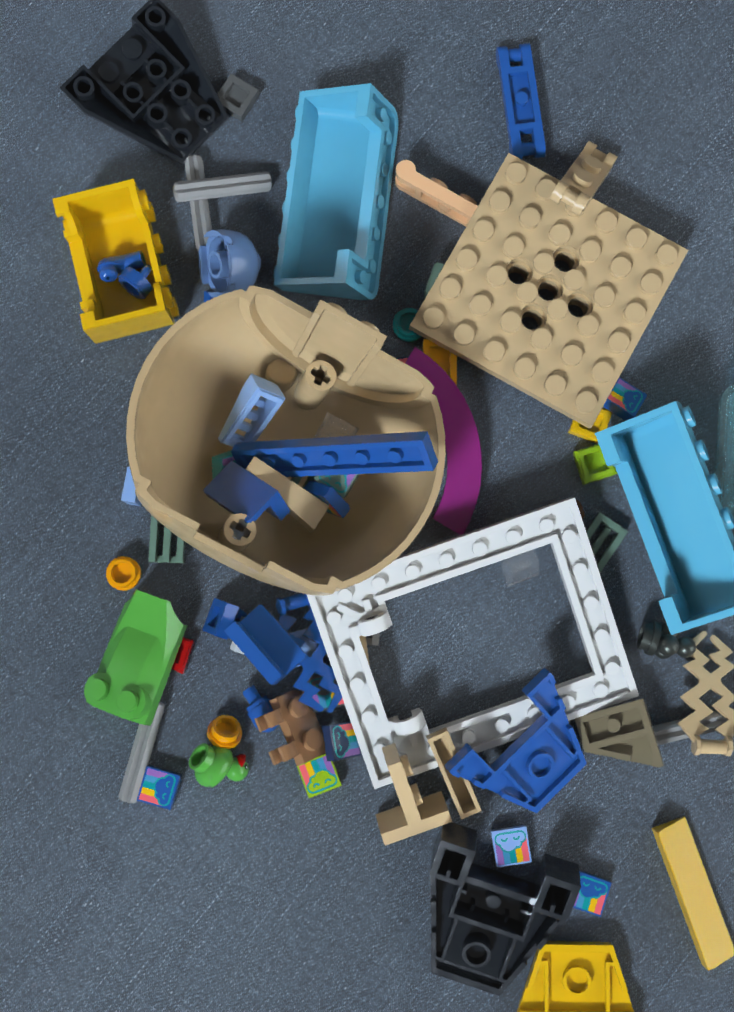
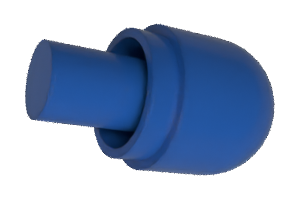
M253 685L242 693L250 705L246 708L248 711L247 715L258 729L254 719L273 711L269 701L271 699L267 695L261 697ZM279 724L272 728H268L262 732H272L279 726Z

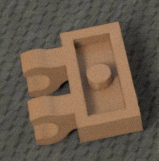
M294 689L269 700L273 711L254 719L259 732L279 724L287 741L286 744L268 752L273 765L294 758L296 765L299 766L326 753L322 729L313 712V708L298 701L304 692L299 689Z

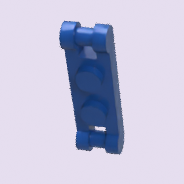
M530 43L519 44L518 48L508 49L507 46L496 47V63L499 69L509 152L521 160L523 156L531 155L534 158H543L546 155V146ZM520 62L521 66L510 67V63ZM531 134L532 142L522 143L520 135Z

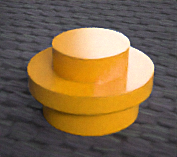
M120 556L109 563L106 570V578L113 588L127 591L139 583L141 568L133 558Z
M221 715L209 724L207 737L214 746L231 749L240 743L242 729L236 718L230 715Z

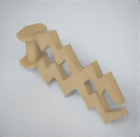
M702 631L693 638L696 646L707 635L706 631ZM712 635L710 640L718 651L709 654L708 657L719 668L712 673L707 671L703 666L710 659L697 648L691 656L694 660L683 665L685 669L698 679V684L680 696L694 712L677 724L692 741V754H724L725 756H731L734 750L732 739L734 736V709L729 707V705L734 701V694L722 684L721 678L734 668V665L725 659L733 651L718 637ZM710 689L722 697L712 707L728 720L714 729L724 736L723 740L701 739L699 736L709 729L701 724L700 721L713 713L699 698Z

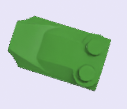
M137 589L122 609L97 673L89 677L85 683L84 695L87 703L120 718L151 726L187 625L182 624L176 616L170 601Z

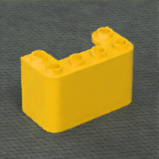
M130 179L53 198L56 216H62L64 219L62 220L65 229L63 234L69 243L82 302H80V306L84 313L80 314L83 331L91 340L98 344L175 324L174 317L180 316L175 297H172L169 286L167 287V285L172 284L167 265H161L159 254L164 253V248L159 233H153L151 223L156 222V215L152 202L148 200L146 190H139L135 180ZM142 250L146 265L152 267V271L146 279L150 282L153 289L145 299H138L122 287L118 278L113 282L101 280L97 271L98 263L103 258Z

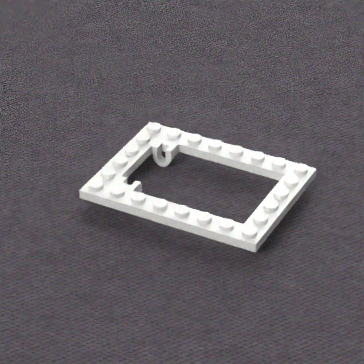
M575 497L560 500L399 556L377 574L358 584L335 591L334 594L327 596L307 595L374 789L393 783L382 747L395 743L399 756L407 754L413 772L411 776L439 767L426 735L446 727L457 752L468 743L476 753L518 739L542 715L541 711L525 695L432 729H428L420 708L411 710L412 716L410 718L399 720L398 715L387 719L359 638L361 635L370 636L380 633L393 625L385 604L386 600L551 544L592 669L591 673L555 685L558 695L564 702L566 708L564 711L568 721L639 696ZM375 615H378L377 617H375V618H373V619L364 620V619L373 617V616H375Z

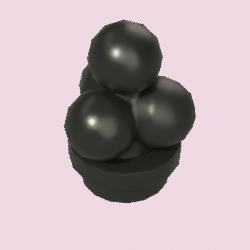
M654 620L652 623L643 622L637 639L638 649L644 650V653L650 656L655 654L660 659H668L676 653L683 658H688L695 653L696 644L689 637L679 638L680 632L671 635L666 622L661 623Z

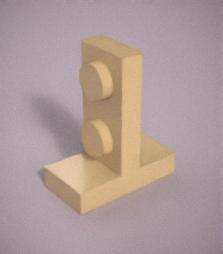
M395 743L382 747L384 758L401 804L395 808L375 814L384 845L386 846L451 823L452 819L442 791L421 798L417 783L409 785L407 777L413 775L407 754L399 756Z

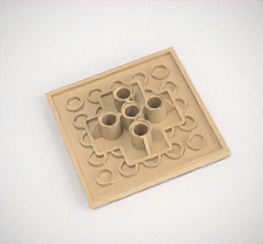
M508 153L411 322L409 330L590 429L689 250L593 198L580 216L571 211L572 207L563 202L557 204L549 199L559 182L558 179ZM554 262H565L569 266V271H560L556 268ZM518 273L523 277L524 283L515 284L510 281L508 275ZM538 290H549L552 292L554 299L548 301L542 299ZM568 306H579L583 311V316H573L569 312ZM525 317L533 318L537 322L538 328L532 330L526 328L522 323V319Z

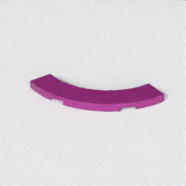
M414 347L405 364L418 370L434 386L432 394L437 397L445 431V450L447 455L446 481L439 506L432 518L462 535L473 515L481 485L482 458L477 427L470 408L454 381L434 360Z

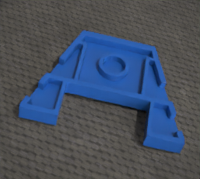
M543 668L522 689V692L541 711L542 715L490 766L466 743L444 767L455 777H462L471 781L477 787L486 788L508 801L538 813L587 763L575 731L567 719L564 711L566 708L556 690L554 676L547 669Z

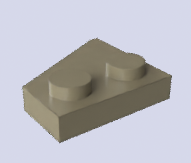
M644 699L575 718L584 752L658 768L665 766Z

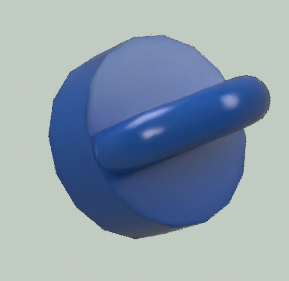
M145 265L139 272L131 267H126L118 276L119 283L132 296L138 299H145L153 289L150 282L146 279L151 273L152 267Z

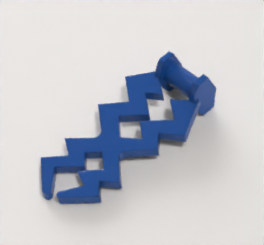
M300 593L285 598H276L275 605L279 614L278 622L286 631L297 620L286 615V612L305 606L309 608L303 619L313 622L302 636L317 643L318 646L310 657L307 656L299 664L302 666L303 671L292 687L304 691L298 700L299 702L318 712H322L324 708L312 698L321 689L307 681L313 673L323 676L318 686L334 693L327 708V712L331 713L342 699L339 686L333 683L335 675L332 667L323 662L327 652L306 594ZM288 633L300 647L303 646L304 640Z

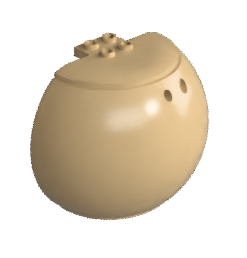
M249 286L247 291L239 289L219 295L194 308L173 324L155 344L136 378L129 402L126 429L128 463L136 488L135 494L144 508L157 521L183 541L216 561L259 581L297 593L318 596L334 594L335 591H340L370 578L396 560L410 546L432 512L444 474L446 455L443 418L437 397L432 394L434 386L418 370L380 350L387 336L382 334L374 324L353 318L338 304L326 303L320 300L313 313L273 290L258 286ZM250 374L275 383L286 398L256 441L428 431L438 459L434 471L360 474L347 497L343 498L351 508L346 516L341 518L325 512L312 533L307 531L289 513L280 521L264 511L255 522L245 523L246 514H232L206 496L203 491L212 481V456L230 451L233 448L221 443L218 437ZM254 405L252 409L257 410L258 407ZM245 418V419H244L245 422H248V423L251 424V422H252L251 419H248V418ZM237 429L235 432L242 436L246 434L245 431ZM302 476L298 484L300 487H303L308 476Z

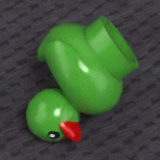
M206 743L197 746L189 759V767L194 770L197 782L204 787H215L225 776L232 781H241L247 776L249 771L245 754L233 757L230 749L209 746Z

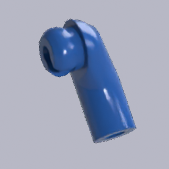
M142 250L107 257L98 263L97 271L101 280L113 282L126 267L133 269L143 268L146 265V260Z

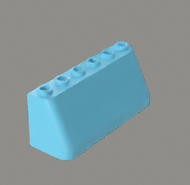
M371 83L300 91L298 105L295 109L296 123L294 137L291 140L292 153L290 168L287 171L286 198L282 206L283 220L281 233L278 237L279 250L277 265L274 268V286L288 292L355 300H372L376 297L379 288L399 126L396 109Z
M678 401L595 433L607 466H615L656 573L664 598L658 602L671 635L734 615V536L731 531L734 528V518L728 507L722 508L718 497L719 494L723 493L720 482L715 473L709 474L705 461L709 460L708 451L702 439L696 440L692 427L696 426L694 415L689 406L683 407Z

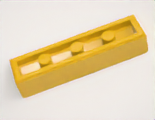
M683 816L651 829L701 964L707 970H711L734 956V946L686 817Z

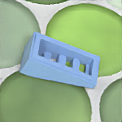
M250 374L218 437L219 441L231 447H234L237 442L256 441L286 399L280 388L271 381ZM254 405L258 407L257 410L252 409ZM245 418L251 419V420H252L251 424L248 423V422H245L244 419H245ZM237 429L245 431L246 434L242 436L235 432Z

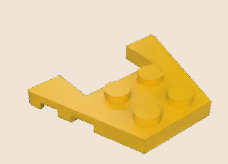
M548 941L541 950H536L517 1012H634L612 943Z

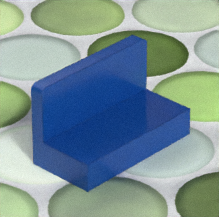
M232 460L203 490L206 496L232 514H246L245 523L255 522L264 511L280 521L290 512L289 507L278 490Z
M258 605L240 622L234 621L224 630L270 685L278 684L307 657L306 653L264 605Z

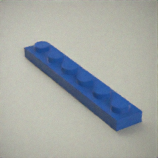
M428 431L237 442L231 450L236 464L246 469L255 456L285 477L434 471L438 463Z

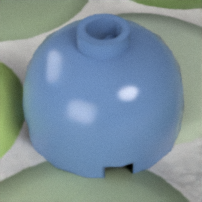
M214 229L206 232L204 237L209 238L206 245H200L198 266L202 283L209 284L212 291H214L208 292L209 295L215 298L239 289L247 291L249 286L254 285L261 268V258L251 240L246 235L234 230Z

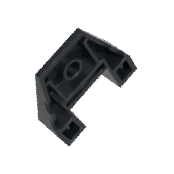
M451 822L440 827L432 850L430 867L431 971L433 974L500 996L527 966V960L537 949L541 950L548 942V936L558 925L562 926L569 918L581 888L579 864L545 853L535 880L531 883L472 863L476 853L477 830Z

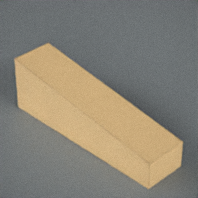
M254 456L246 470L278 490L290 509L289 514L307 531L312 533L329 508V505Z
M445 727L426 735L461 820L482 811L470 782L462 777L453 776L444 767L457 753L447 728Z

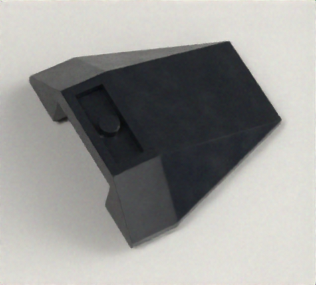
M149 0L131 17L132 27L89 69L83 64L60 86V90L85 115L182 165L186 158L191 156L228 119V115L180 20L161 0Z

